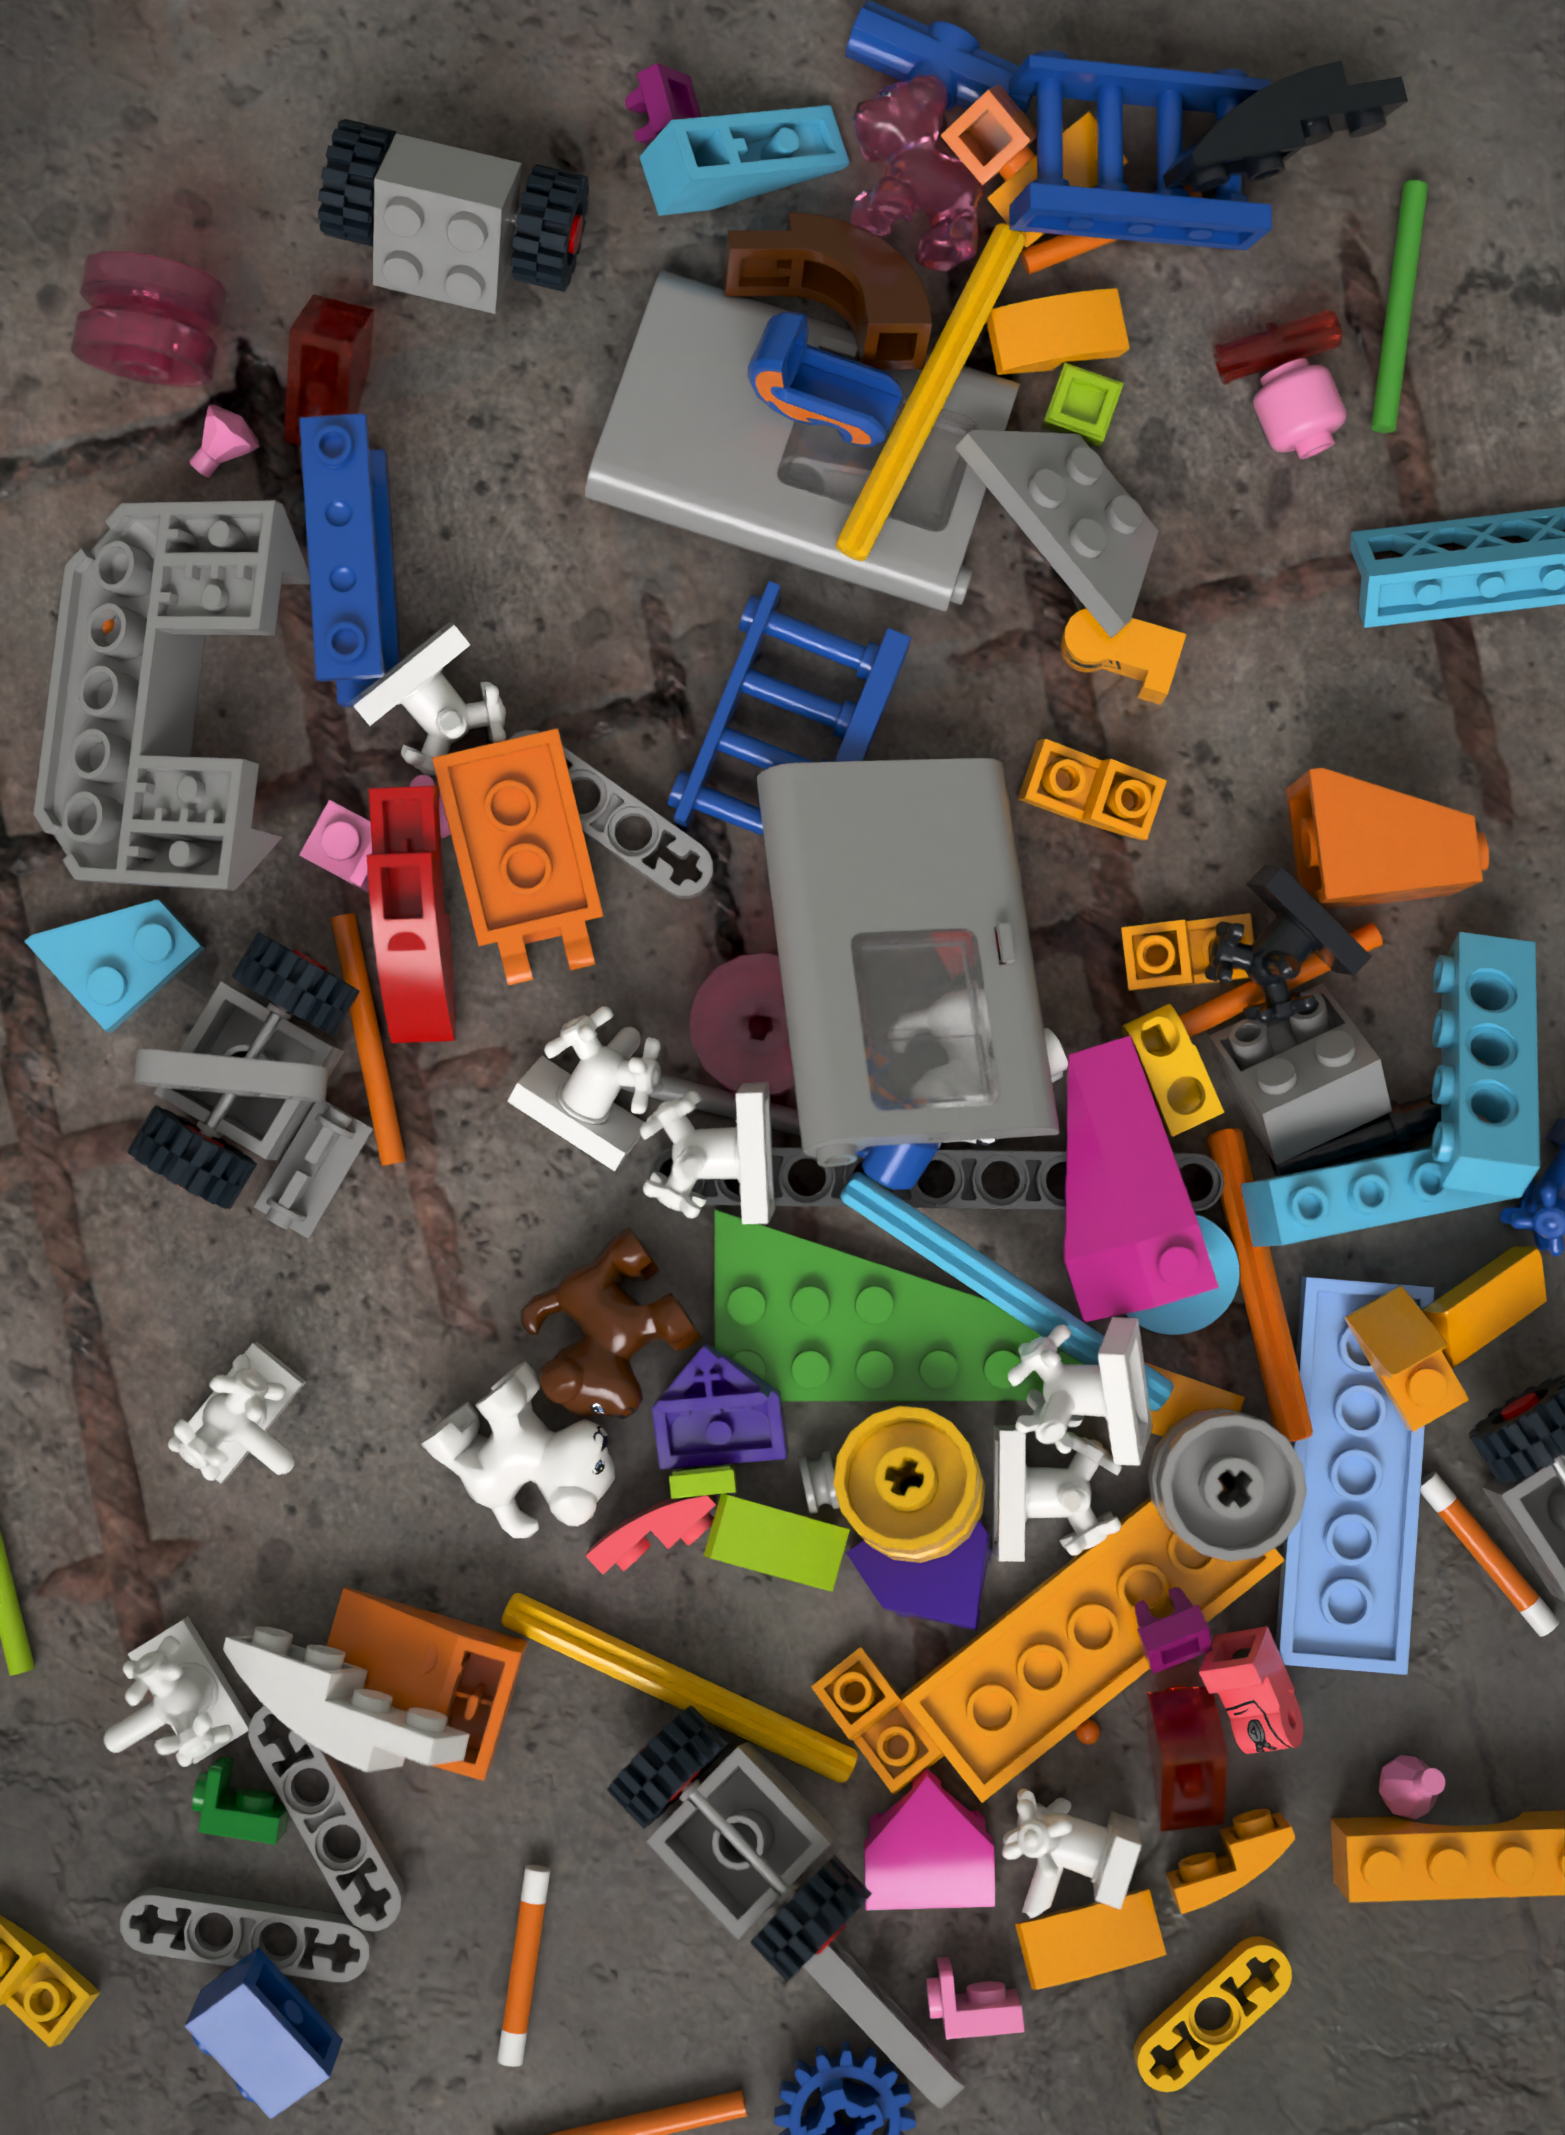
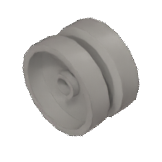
M1222 1407L1194 1411L1172 1424L1154 1447L1148 1471L1151 1501L1165 1526L1201 1554L1230 1562L1258 1558L1282 1544L1300 1520L1307 1493L1303 1464L1289 1440L1265 1421L1246 1413ZM1226 1471L1233 1475V1484L1228 1491L1220 1493L1223 1487L1218 1481V1477Z

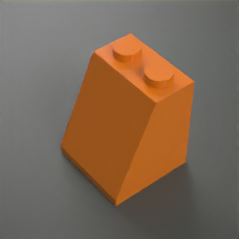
M1325 768L1309 769L1286 788L1297 882L1325 910L1451 896L1483 881L1482 871H1486L1489 865V849L1485 834L1476 831L1475 816Z

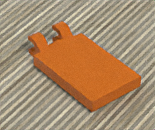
M558 728L433 757L432 761L478 946L498 943L508 986L533 980L524 945L532 942L562 936L570 971L595 965L585 921L604 916Z

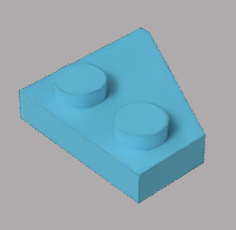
M159 899L36 933L24 941L106 1032L110 1033L115 1031L205 949L203 944L173 911Z

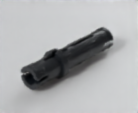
M1432 1094L1399 1105L1395 1100L1390 1101L1392 1112L1278 1165L1274 1163L1268 1154L1275 1176H1281L1362 1159V1157L1392 1148L1397 1152L1410 1149L1411 1142L1434 1134L1437 1123L1441 1121V1104L1433 1103Z

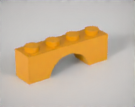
M1565 1810L1522 1812L1513 1820L1473 1826L1426 1824L1405 1820L1396 1816L1331 1818L1333 1883L1349 1903L1565 1895Z

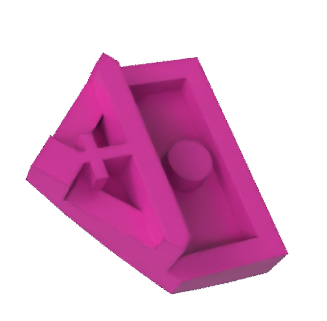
M926 1768L912 1780L913 1788L886 1813L877 1812L869 1819L870 1835L864 1839L865 1887L872 1895L865 1901L866 1910L995 1907L993 1836L986 1831L985 1817L978 1810H968L942 1788L941 1780Z

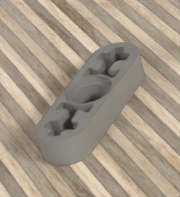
M137 1049L133 1083L180 1090L325 1102L329 1068L292 1062Z

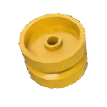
M894 1407L872 1414L849 1433L837 1455L833 1482L842 1514L870 1547L893 1560L923 1563L949 1555L971 1536L983 1514L986 1485L975 1453L968 1441L951 1421L925 1408ZM915 1477L923 1482L920 1488L909 1487L905 1496H902L901 1488L907 1479Z

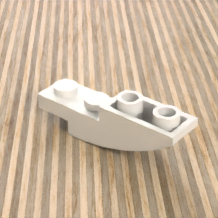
M255 1627L253 1635L226 1637L223 1651L239 1676L256 1697L283 1724L308 1743L337 1760L365 1772L402 1767L405 1758L427 1766L464 1760L469 1733L446 1726L447 1716L440 1712L424 1708H409L408 1712L391 1706L393 1697L375 1690L363 1689L368 1670L344 1662L345 1652L336 1648L315 1644L307 1645L305 1649L291 1644L293 1638L291 1633L271 1627Z

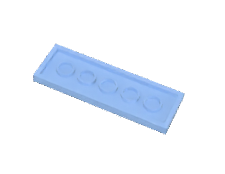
M1301 1276L1296 1360L1313 1433L1308 1439L1290 1442L1303 1464L1307 1493L1300 1520L1282 1543V1557L1285 1561L1281 1563L1275 1644L1284 1665L1408 1675L1425 1426L1414 1432L1407 1430L1345 1321L1344 1316L1397 1286H1402L1419 1308L1423 1310L1434 1301V1287Z

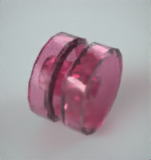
M102 251L88 255L84 262L79 294L92 308L81 311L76 316L70 350L77 359L116 376L172 387L206 385L213 379L218 347L205 332L217 329L222 323L227 291L220 281L206 272L162 257L127 251Z
M770 953L741 955L717 967L698 988L689 1014L691 1044L706 1073L726 1090L734 1093L738 1091L743 1083L769 1082L770 1097H779L795 1089L779 957ZM755 1017H766L773 1024V1032L767 1033L765 1040L754 1039L751 1031H748L749 1023Z

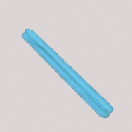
M856 1172L848 1180L840 1195L843 1203L1042 1337H1048L1056 1326L1066 1325L1072 1333L1058 1347L1084 1365H1099L1098 1353L1104 1340V1335L862 1172ZM1144 1363L1150 1409L1158 1411L1170 1397L1174 1385L1172 1381Z

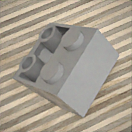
M1323 983L1300 993L1301 997L1314 995L1315 1006L1309 1011H1298L1294 1016L1286 1020L1270 1021L1268 1023H1262L1259 1019L1249 1020L1246 1018L1209 1035L1211 1046L1249 1126L1276 1165L1392 1112L1381 1059Z

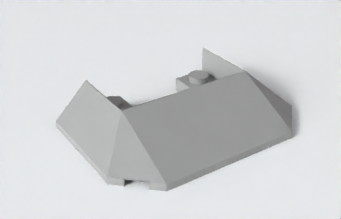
M275 500L121 503L105 521L110 529L90 551L80 548L64 567L33 814L44 832L53 834L67 855L62 861L75 880L236 891L282 837L251 828L259 769L258 763L245 759L191 757L206 635H275L281 584H310L309 571L284 506ZM110 619L114 620L113 630L108 634H104L102 630L104 622Z

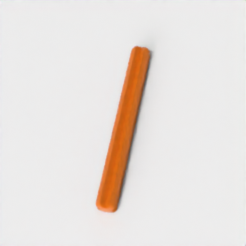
M1239 1128L1219 1130L1208 1136L1207 1143L1211 1159L1217 1163L1223 1173L1224 1187L1220 1199L1229 1237L1239 1261V1280L1273 1426L1289 1442L1305 1440L1312 1436L1313 1428L1270 1246L1253 1247L1241 1183L1254 1181L1243 1132Z

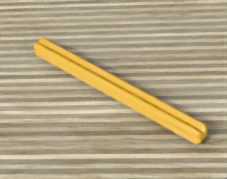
M999 223L995 226L838 537L836 549L853 560L864 561L867 559L1026 242L1025 235L1021 231L1010 230V225L1006 223Z
M514 1593L503 1612L501 1623L504 1627L677 1708L685 1710L691 1705L707 1722L833 1781L844 1783L853 1772L858 1756L855 1749L522 1593Z

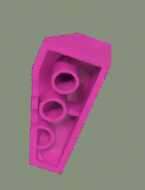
M1131 1036L1067 1055L1066 1220L1063 1260L1083 1322L1151 1309L1219 1288L1199 1223Z

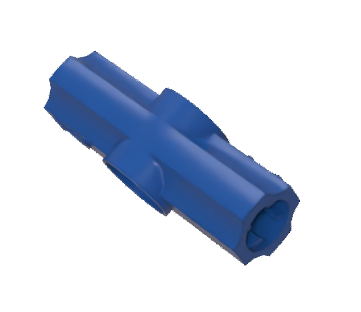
M867 0L865 5L861 7L846 46V57L903 81L905 88L911 95L935 108L947 110L953 109L957 105L968 109L988 89L1000 84L1023 113L1026 114L1033 95L1009 93V79L1020 66L982 50L980 43L966 30L941 21L932 22L930 26H927L870 0Z

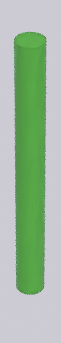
M1420 180L1405 181L1402 187L1371 421V430L1380 433L1395 432L1397 426L1428 184Z

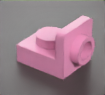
M329 800L299 856L369 893L366 855L372 854L370 821Z
M950 1957L937 1958L938 1977L926 1978L930 2019L942 2018L946 2039L1024 2032L1022 2004L1017 1988L1005 1989V1984L1002 1982L984 1981L968 1985L966 1987L967 1993L955 1994Z

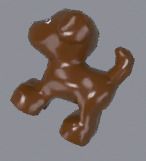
M630 1227L623 1229L615 1235L592 1263L574 1269L563 1278L557 1287L533 1296L521 1310V1324L529 1335H538L541 1325L548 1315L561 1311L580 1326L584 1337L580 1341L559 1350L552 1360L542 1366L539 1378L547 1399L562 1404L579 1419H592L599 1416H614L625 1419L638 1410L643 1401V1393L633 1372L630 1360L635 1353L651 1341L664 1340L675 1351L689 1348L702 1339L695 1324L672 1292L650 1304L641 1305L621 1287L625 1277L634 1282L647 1281L660 1271L641 1240Z

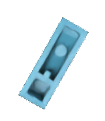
M831 105L671 120L639 157L658 216L713 210L843 170L850 164Z

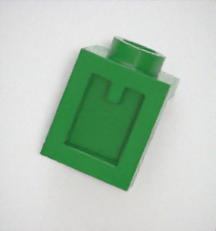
M220 1756L210 1765L208 1772L201 1771L199 1773L192 1800V1810L201 1812L199 1833L275 1845L287 1832L290 1814L284 1804L274 1803V1794L261 1790L240 1789L236 1791L235 1797L228 1796L234 1758Z

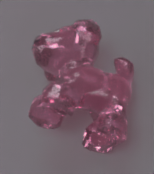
M916 75L910 81L897 82L880 89L872 99L859 102L853 112L852 123L857 142L860 144V151L864 159L871 162H886L887 168L885 177L878 180L872 190H863L857 196L851 208L850 221L853 225L865 229L877 237H884L892 233L896 220L903 218L907 223H910L916 210L925 211L931 228L920 237L915 255L916 261L920 265L933 270L950 271L960 262L974 258L977 254L979 234L977 207L984 195L986 184L982 186L960 158L947 156L936 149L935 142L942 128L943 112L948 104L946 86L935 75Z

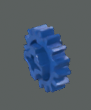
M849 2041L842 2042L839 2057L830 2058L823 2045L816 2047L817 2064L813 2067H810L800 2059L795 2061L794 2074L798 2083L781 2081L779 2086V2097L789 2105H780L774 2108V2124L786 2128L778 2135H872L873 2130L884 2126V2120L887 2118L888 2121L883 2135H906L902 2132L903 2130L916 2128L914 2110L903 2107L912 2100L909 2084L893 2086L898 2077L897 2066L891 2061L878 2069L876 2067V2049L870 2046L863 2053L861 2059L852 2057ZM845 2077L858 2079L869 2085L862 2087L845 2079ZM819 2086L821 2096L817 2105L806 2109V2115L801 2117L807 2098ZM845 2109L850 2118L855 2117V2123L844 2126L840 2117L834 2118V2112Z

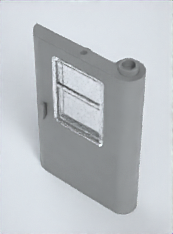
M662 270L653 287L597 445L586 482L585 498L945 614L950 602L962 605L973 573V568L964 566L962 563L987 487L955 447L972 430L1005 431L1020 383L963 366L867 559L856 561L840 553L836 549V542L922 370H883L889 372L898 381L904 392L903 399L884 442L873 447H862L844 442L838 433L839 430L834 427L800 423L773 411L757 397L747 376V366L767 322L772 316L791 310L747 296H725V291L722 288ZM807 316L809 330L807 344L859 362L857 342L853 330ZM929 354L926 355L925 364L927 363L930 357Z
M992 758L805 762L781 764L762 771L757 776V789L803 1154L817 1157V1164L820 1166L831 1167L855 1162L857 1160V1152L868 1146L1058 1135V1118L1004 764ZM995 932H997L1001 964L999 963Z

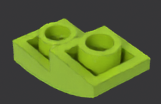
M723 1493L719 1498L703 1556L833 1592L850 1529Z

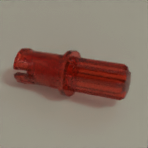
M1330 310L1277 326L1274 321L1268 322L1264 331L1227 343L1213 345V356L1215 359L1219 358V361L1215 362L1218 375L1223 385L1230 384L1231 381L1274 367L1277 368L1290 361L1336 348L1341 344L1342 329L1335 312Z

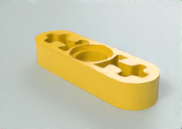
M1260 1936L1242 1940L1139 2034L1134 2045V2060L1142 2079L1147 2085L1161 2092H1173L1183 2088L1283 1997L1290 1987L1292 1970L1288 1959L1280 1947L1272 1940ZM1256 1957L1264 1963L1273 1958L1269 1964L1273 1977L1266 1983L1258 1977L1250 1980L1241 1989L1249 2000L1241 2007L1234 1992L1223 1982L1231 1977L1237 1988H1239L1251 1975L1246 1965L1250 1959ZM1209 1997L1221 1998L1230 2006L1228 2021L1217 2030H1205L1195 2023L1194 2015L1198 2004ZM1184 2021L1190 2035L1201 2045L1196 2050H1193L1188 2039H1186L1174 2052L1178 2062L1176 2067L1169 2070L1165 2065L1160 2064L1152 2069L1155 2063L1151 2053L1152 2049L1159 2044L1167 2051L1175 2047L1183 2039L1179 2029L1175 2026Z

